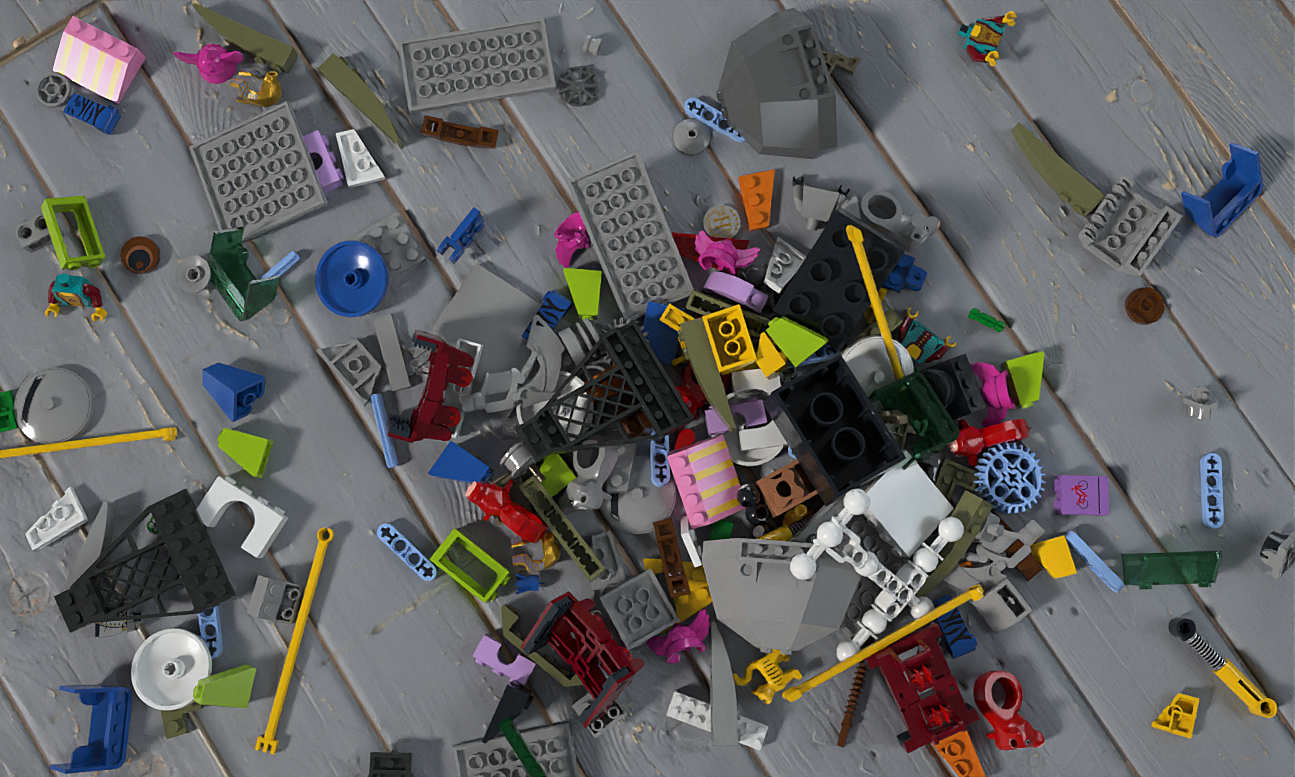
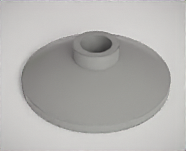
M686 119L676 126L673 140L675 146L681 152L695 155L707 148L710 142V131L702 121ZM694 132L695 136L691 137L689 133Z
M186 257L179 263L176 269V282L180 289L187 293L201 292L208 286L211 280V267L202 257Z

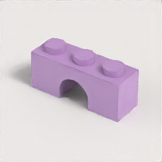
M319 130L303 136L311 159L319 158L323 160L321 167L316 172L324 194L344 186L342 182L344 178L340 168L335 166L337 159L333 151L329 152L327 146L330 143L326 135L322 136Z
M750 398L746 400V403L738 404V401L729 403L732 416H741L745 420L746 428L767 424L763 400ZM712 406L707 407L708 410L704 412L708 435L728 432L729 429L718 417Z
M485 634L473 654V657L476 658L475 662L484 667L486 665L493 668L492 671L500 676L504 674L509 676L510 681L518 686L521 684L525 685L537 663L522 653L518 654L514 662L505 663L499 655L503 643Z

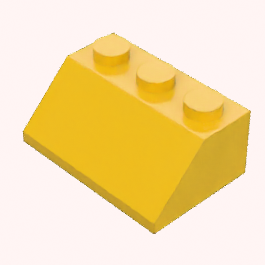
M740 304L702 316L717 367L722 376L741 370L757 361Z

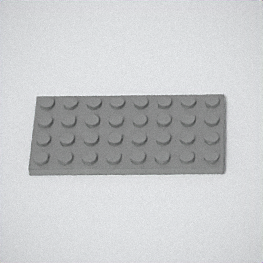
M544 17L398 41L410 113L556 89Z
M638 150L566 180L625 323H627L628 318L634 320L645 315L648 301L668 305L690 296L694 288Z

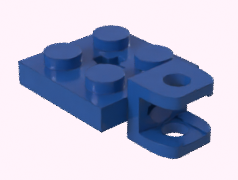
M473 207L450 236L451 238L447 236L437 249L438 253L443 255L449 247L453 248L455 251L449 258L453 264L465 252L463 248H467L471 244L475 233H479L484 227L483 223L485 221L478 209Z
M903 254L894 268L895 271L891 272L882 287L897 293H901L903 287L913 291H920L927 272L913 265L914 257Z

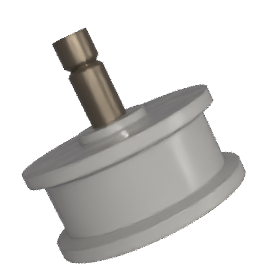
M523 440L511 447L500 461L501 466H506L510 470L512 479L521 476L528 470L540 483L546 479L535 466L536 462Z

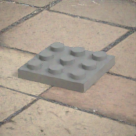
M398 211L348 239L349 241L366 243L381 254L388 269L389 282L426 261Z
M651 568L599 597L627 650L632 649L680 621Z

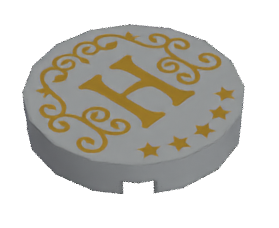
M716 205L710 208L703 220V229L707 236L734 238L741 226L737 211L727 205Z

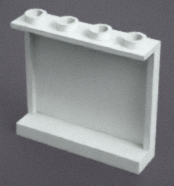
M902 450L906 459L893 469L877 477L865 490L870 498V506L863 514L867 518L868 524L880 533L879 537L892 547L891 551L897 557L910 558L954 508L907 450Z

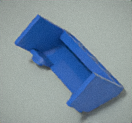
M1235 143L1229 145L1231 159L1222 166L1223 179L1203 199L1185 191L1181 193L1186 215L1208 235L1215 238L1219 237L1250 206L1263 189L1259 152Z
M106 685L60 686L59 690L79 693L78 699L82 704L93 705L88 745L77 747L72 752L70 763L52 764L50 769L69 774L120 768L126 758L132 705L131 690L127 687Z

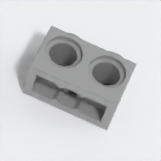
M42 212L37 213L34 218L22 221L18 226L12 228L21 247L31 253L52 242L48 228L45 229L46 222ZM57 219L61 235L64 236L65 233Z

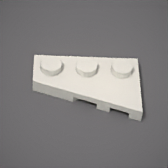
M354 129L336 133L349 188L386 179Z
M777 237L763 283L777 293H780L795 276L806 256L780 237Z
M69 487L65 491L66 494L59 501L56 500L54 502L53 508L45 516H41L25 533L33 551H39L89 521L73 488Z

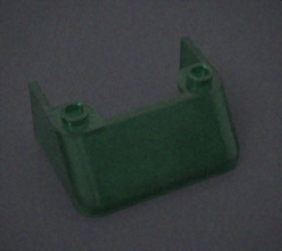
M243 226L214 231L208 264L211 267L210 281L240 322L249 320L274 301L280 279L278 275L256 279L246 263L249 253L241 243L244 233Z
M921 373L909 374L874 390L868 397L871 403L880 400L881 404L888 410L900 408L904 415H907L908 422L920 439L913 445L912 452L914 456L902 466L903 470L927 460L959 437L958 427L927 379Z
M1222 551L1121 554L1124 585L1139 586V589H1152V585L1198 584V587H1211V583H1216L1222 562Z

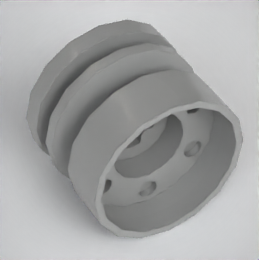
M588 318L582 320L586 327L584 329L579 322L576 323L577 333H574L569 327L558 333L576 367L584 359L586 353L601 338L598 330ZM601 345L598 351L603 355L606 351L604 346ZM596 353L592 356L594 359L597 358Z

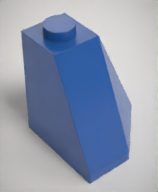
M218 362L203 369L202 385L230 421L235 422L249 415L253 409L251 407L256 398L260 399L265 391V377Z

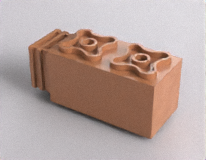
M798 460L789 463L754 484L760 489L761 498L769 508L773 518L818 494Z

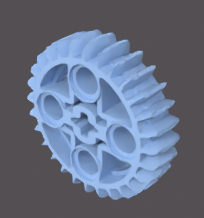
M1006 442L988 448V452L982 453L984 458L978 459L981 465H976L975 468L979 472L973 475L979 477V480L973 483L979 484V487L975 490L982 492L979 498L985 497V501L994 505L992 509L996 508V512H1003L1004 514L1025 512V509L1032 508L1031 504H1037L1035 498L1042 497L1038 492L1045 490L1041 487V484L1046 483V481L1041 480V477L1046 474L1040 472L1044 466H1038L1037 463L1041 459H1034L1036 453H1029L1030 448L1023 449L1021 444H1008ZM1003 454H1013L1015 457L1009 462ZM995 460L998 462L997 469L994 467ZM1021 460L1024 462L1023 469L1020 467ZM988 473L994 478L990 484L988 482ZM1029 473L1031 477V483L1025 478ZM996 487L999 490L998 497L995 495L994 492ZM1022 488H1024V490H1025V495H1024V496H1022V494H1021V489H1022ZM1011 495L1017 502L1008 503L1004 502V500Z

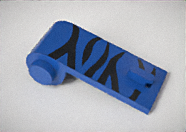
M75 93L67 102L68 104L63 111L65 114L88 123L107 135H111L121 118V115L118 114L119 110L111 105L108 107Z
M556 290L548 291L544 295V303L536 313L552 330H554L560 319L568 313L573 305L571 300ZM532 321L530 322V324L521 336L527 341L529 338ZM537 321L536 325L543 327L542 324L539 321Z
M951 595L933 600L934 609L951 600ZM957 607L936 618L946 639V648L953 659L976 650L975 646L978 645L976 638L973 634L970 635Z

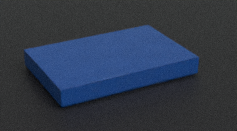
M648 301L642 333L648 332L645 338L650 340L649 345L661 363L672 365L671 361L675 359L679 342L678 332L659 321L668 305Z

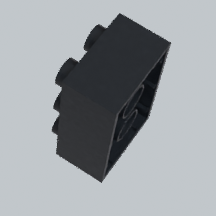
M840 206L834 212L773 311L826 337L829 340L826 344L838 352L871 304L852 241L849 240L846 232V227L852 225L862 233L864 240L862 244L877 292H879L905 253L903 245Z
M841 354L772 391L763 404L826 507L845 497L846 493L850 490L864 486L906 459Z

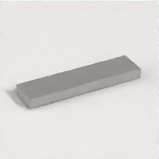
M389 314L373 319L392 392L412 387L393 315Z

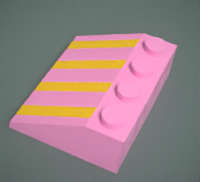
M72 16L63 31L53 71L119 104L146 57L137 48Z
M723 434L667 453V458L692 529L711 524L746 508L741 506L737 500V492L741 486Z

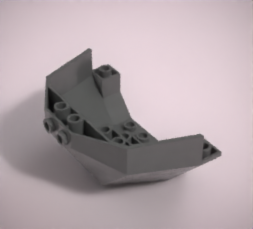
M795 8L774 13L732 41L718 91H716L717 100L721 102L723 107L721 108L722 117L727 120V124L738 132V135L742 136L755 151L763 155L814 159L819 151L837 147L836 94L814 24Z

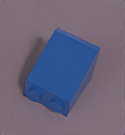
M450 441L428 474L440 479L471 484L473 481L480 483L490 482L494 476L492 474L494 470L456 443Z

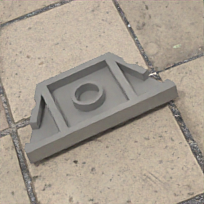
M358 339L347 341V343H339L332 347L316 350L359 401L366 406L383 367Z

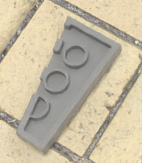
M604 418V423L607 422V421L610 420V419H609V418ZM620 422L619 424H620L621 428L623 429V431H624V433L626 434L627 438H629L627 432L625 431L624 427L622 426V424H621V422ZM611 426L605 430V435L612 440L623 439L617 427ZM637 443L617 445L618 458L607 478V494L627 493Z

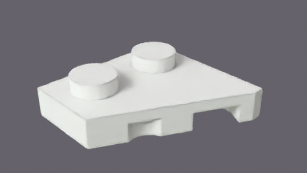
M687 515L681 517V536L694 567L702 565L703 549L701 545L698 546L696 532L691 528Z

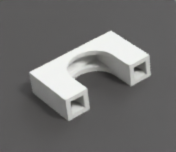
M761 369L731 372L730 375L733 394L761 392L769 397L771 392L781 387V383H783L782 372L770 380L766 378ZM773 419L764 427L739 431L741 452L788 445Z
M218 476L197 507L203 524L208 527H215L230 505L236 502H245L254 512L255 523L241 548L256 558H263L288 520V517L284 515L285 511L276 506L272 508L267 505L269 501L261 496L256 498L252 495L253 491L245 486L240 488L236 485L237 481L233 478Z

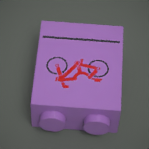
M1055 476L1053 490L1055 491L1056 499L1053 501V508L1056 510V515H1109L1108 476Z

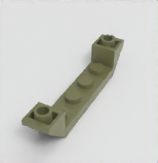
M504 604L501 607L503 635L525 653L520 647L524 642V635L517 629L514 631L511 629L521 617L517 614L519 610L511 604L509 606ZM538 650L528 655L529 658L563 686L584 685L576 673L570 678V673L562 666L560 668L556 667L553 664L555 661L549 655L545 654L543 656Z

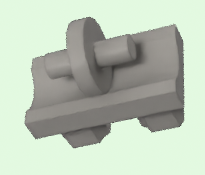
M1197 386L1191 393L1192 399L1183 397V403L1188 405L1189 415L1196 416L1198 419H1210L1211 409H1217L1218 403L1208 400L1210 392L1206 387Z

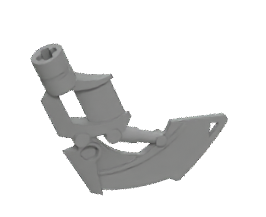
M539 315L533 317L526 346L532 353L521 372L516 368H511V371L491 375L486 373L484 385L479 393L460 396L464 413L485 409L487 413L511 409L514 403L523 401L522 408L550 400L556 393L554 390L559 379L561 358L565 347ZM537 321H539L543 327L537 326ZM537 358L540 364L537 375L529 384L517 389V385L525 383ZM509 391L505 400L491 403L485 402L486 395Z
M1033 519L1019 532L1004 530L1002 536H994L992 543H978L976 545L977 553L965 552L961 558L986 563L988 559L993 560L992 563L979 568H966L959 566L957 563L943 580L964 590L979 584L985 593L1007 577L1000 573L1006 567L1014 568L1032 552L1030 546L1045 531ZM930 534L925 540V544L930 547L937 537ZM1017 539L1024 544L1010 558L1000 556Z

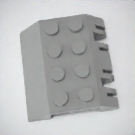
M1120 176L1112 187L1114 195L1107 194L1106 199L1102 201L1095 214L1091 216L1094 225L1086 223L1078 238L1085 249L1115 270L1140 277L1183 216L1168 206L1160 210L1130 189L1135 184L1133 181L1125 176Z

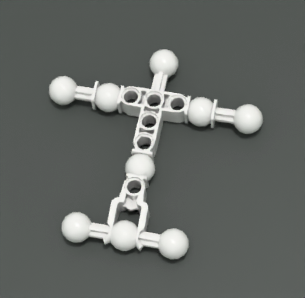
M858 488L846 493L844 497L845 508L837 517L832 516L831 521L822 523L817 530V538L813 539L814 545L806 554L796 555L790 563V570L794 577L800 580L809 579L815 574V561L825 550L839 563H844L845 561L851 563L858 574L868 576L883 589L875 599L874 604L871 605L874 609L864 613L862 623L856 622L861 627V630L852 640L848 639L839 643L836 655L840 662L860 651V647L870 635L877 640L878 637L875 634L883 632L887 626V620L891 622L906 605H909V611L914 619L934 609V605L929 598L924 596L916 597L915 594L923 586L926 578L929 577L926 573L936 569L938 558L943 561V558L938 554L948 541L954 542L962 537L964 526L959 519L955 517L943 519L938 526L940 535L930 547L923 542L924 548L915 552L913 562L908 560V563L904 564L894 575L879 562L873 552L864 550L859 545L861 542L860 538L845 526L853 515H860L868 510L870 506L868 494ZM844 538L846 542L842 544L840 549L837 545L840 544L842 539Z

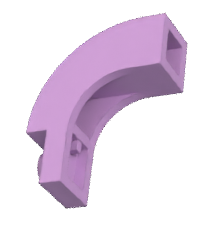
M712 272L702 289L716 297H724L736 301L757 314L761 312L769 297L753 288L754 285L722 272Z

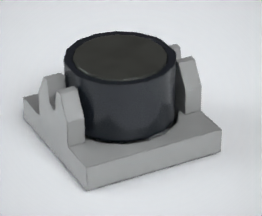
M1273 531L1268 535L1261 548L1260 559L1266 565L1273 568L1271 576L1276 579H1280L1295 563V531L1292 534L1289 532L1278 533Z

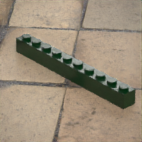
M507 717L499 722L500 730L531 777H548L511 718Z

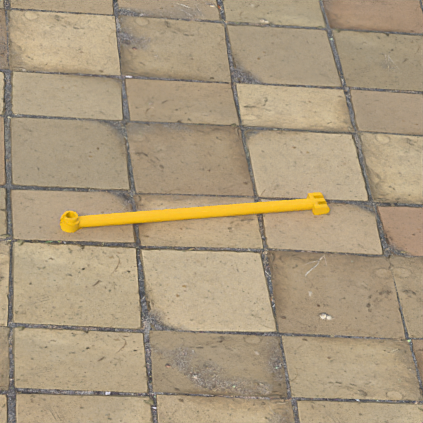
M848 225L846 232L855 250L905 412H915L913 404L908 397V387L862 241H864L862 233L858 228Z
M163 428L152 431L0 450V459L163 438V441L176 440L177 428Z
M324 527L317 532L318 546L265 735L257 738L255 746L257 751H260L262 743L264 744L262 752L267 753L270 746H272L270 754L275 755L279 740L274 739L328 543L334 538V532L331 528L327 529V527ZM326 531L330 534L328 539L324 538Z
M976 584L969 587L960 595L865 647L856 654L842 660L796 687L792 686L782 693V697L793 702L802 697L803 693L970 599H973V601L980 600L984 597L981 585Z

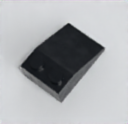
M511 681L507 684L484 735L483 743L486 744L501 731L498 725L499 722L507 717H510L513 721L524 709L528 710L534 698L531 696L533 690L522 685L518 686Z

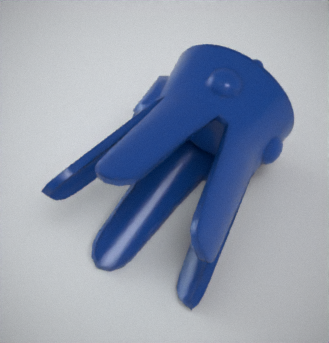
M516 574L518 576L516 577L518 580L516 585L522 586L516 589L518 591L516 594L527 591H539V584H545L544 582H539V576Z

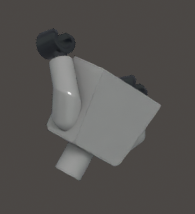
M794 176L792 186L793 201L796 209L801 213V216L808 218L806 228L817 231L819 220L828 222L836 209L843 205L850 189L848 188L846 192H842V185H840L837 191L803 184V177H801V182H796Z

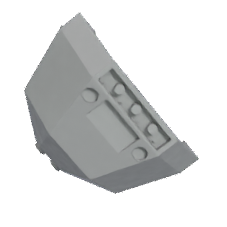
M747 538L703 541L702 564L717 619L756 648H760V652L772 653V650H780V654L792 655V651L798 652L838 632L862 575L855 571L851 563L847 561L839 563L824 550L815 561L816 571L814 576L806 580L797 579L790 570L791 560L798 554H806L814 543Z

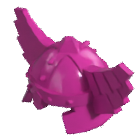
M212 43L202 47L197 54L174 52L175 57L180 59V61L196 65L202 78L213 84L225 83L231 79L236 71L237 64L243 60V54H240L239 51L229 52L222 46Z
M579 211L567 217L554 232V237L559 239L555 248L556 259L559 260V264L563 265L564 268L570 266L572 254L576 249L590 248L591 246L590 237Z
M699 231V235L696 236V241L694 242L695 250L701 255L698 261L704 270L712 266V261L719 266L720 271H723L724 268H730L728 274L735 276L736 268L747 267L748 264L753 263L754 259L759 257L758 253L761 251L757 247L745 250L736 249L732 242L727 239L714 242L708 238L705 231Z
M976 361L975 364L970 363L972 371L981 379L983 385L980 391L985 403L988 405L987 416L982 424L984 428L998 424L1003 419L1005 420L1008 408L1015 409V399L1009 397L1006 378L1009 377V373L1007 370L1000 373L993 364L989 365L986 362Z
M700 610L697 618L689 626L675 623L667 636H652L647 639L646 645L657 656L667 657V662L670 664L680 662V655L677 653L682 650L690 653L691 648L696 647L700 652H704L706 647L702 641L709 633L708 629L711 624L709 623L710 616L706 615L707 610Z

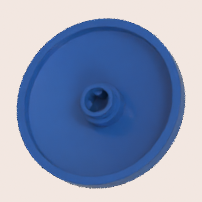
M358 241L340 242L328 249L319 261L315 275L316 290L322 303L337 315L353 318L367 315L375 310L383 301L389 283L388 269L381 254L372 246Z

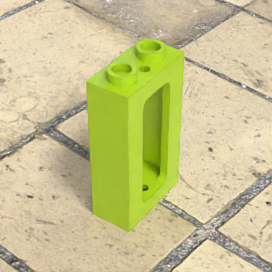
M85 195L45 199L41 209L61 270L69 269L73 271L81 267L96 268L100 266L105 259V254ZM55 213H73L87 256L69 258Z
M457 528L451 531L430 558L433 563L483 603L492 602L499 594L497 589L501 585L504 587L511 578L509 576L511 573L509 569ZM455 543H460L497 573V578L489 588L482 587L447 559L446 555Z

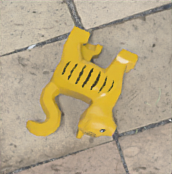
M772 650V653H767L766 656L750 662L745 667L743 678L733 673L734 683L739 686L747 685L752 679V671L759 670L767 684L758 686L751 693L755 694V696L757 695L765 704H770L775 692L784 689L793 678L801 679L802 675L795 668L782 671L779 663L782 661L787 662L790 658L788 655L780 654V650Z

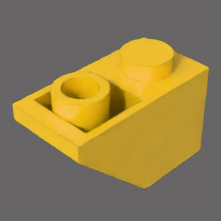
M763 332L760 336L756 355L757 361L755 362L766 378L770 380L789 367L786 363L788 358L782 350L778 352L775 347L777 344L770 335L768 336Z

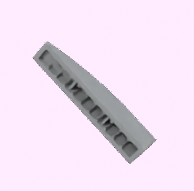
M110 501L103 502L60 593L70 589V586L111 545L116 503ZM107 558L97 569H100L106 565ZM55 603L52 612L62 615L57 603Z
M710 622L711 746H736L738 741H741V730L737 729V720H740V708H737L733 674L716 622Z

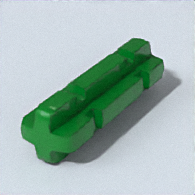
M972 308L968 314L970 319L977 320L978 323L989 328L993 327V330L997 332H1002L1005 327V322L996 321V318L984 312L980 313L975 308Z

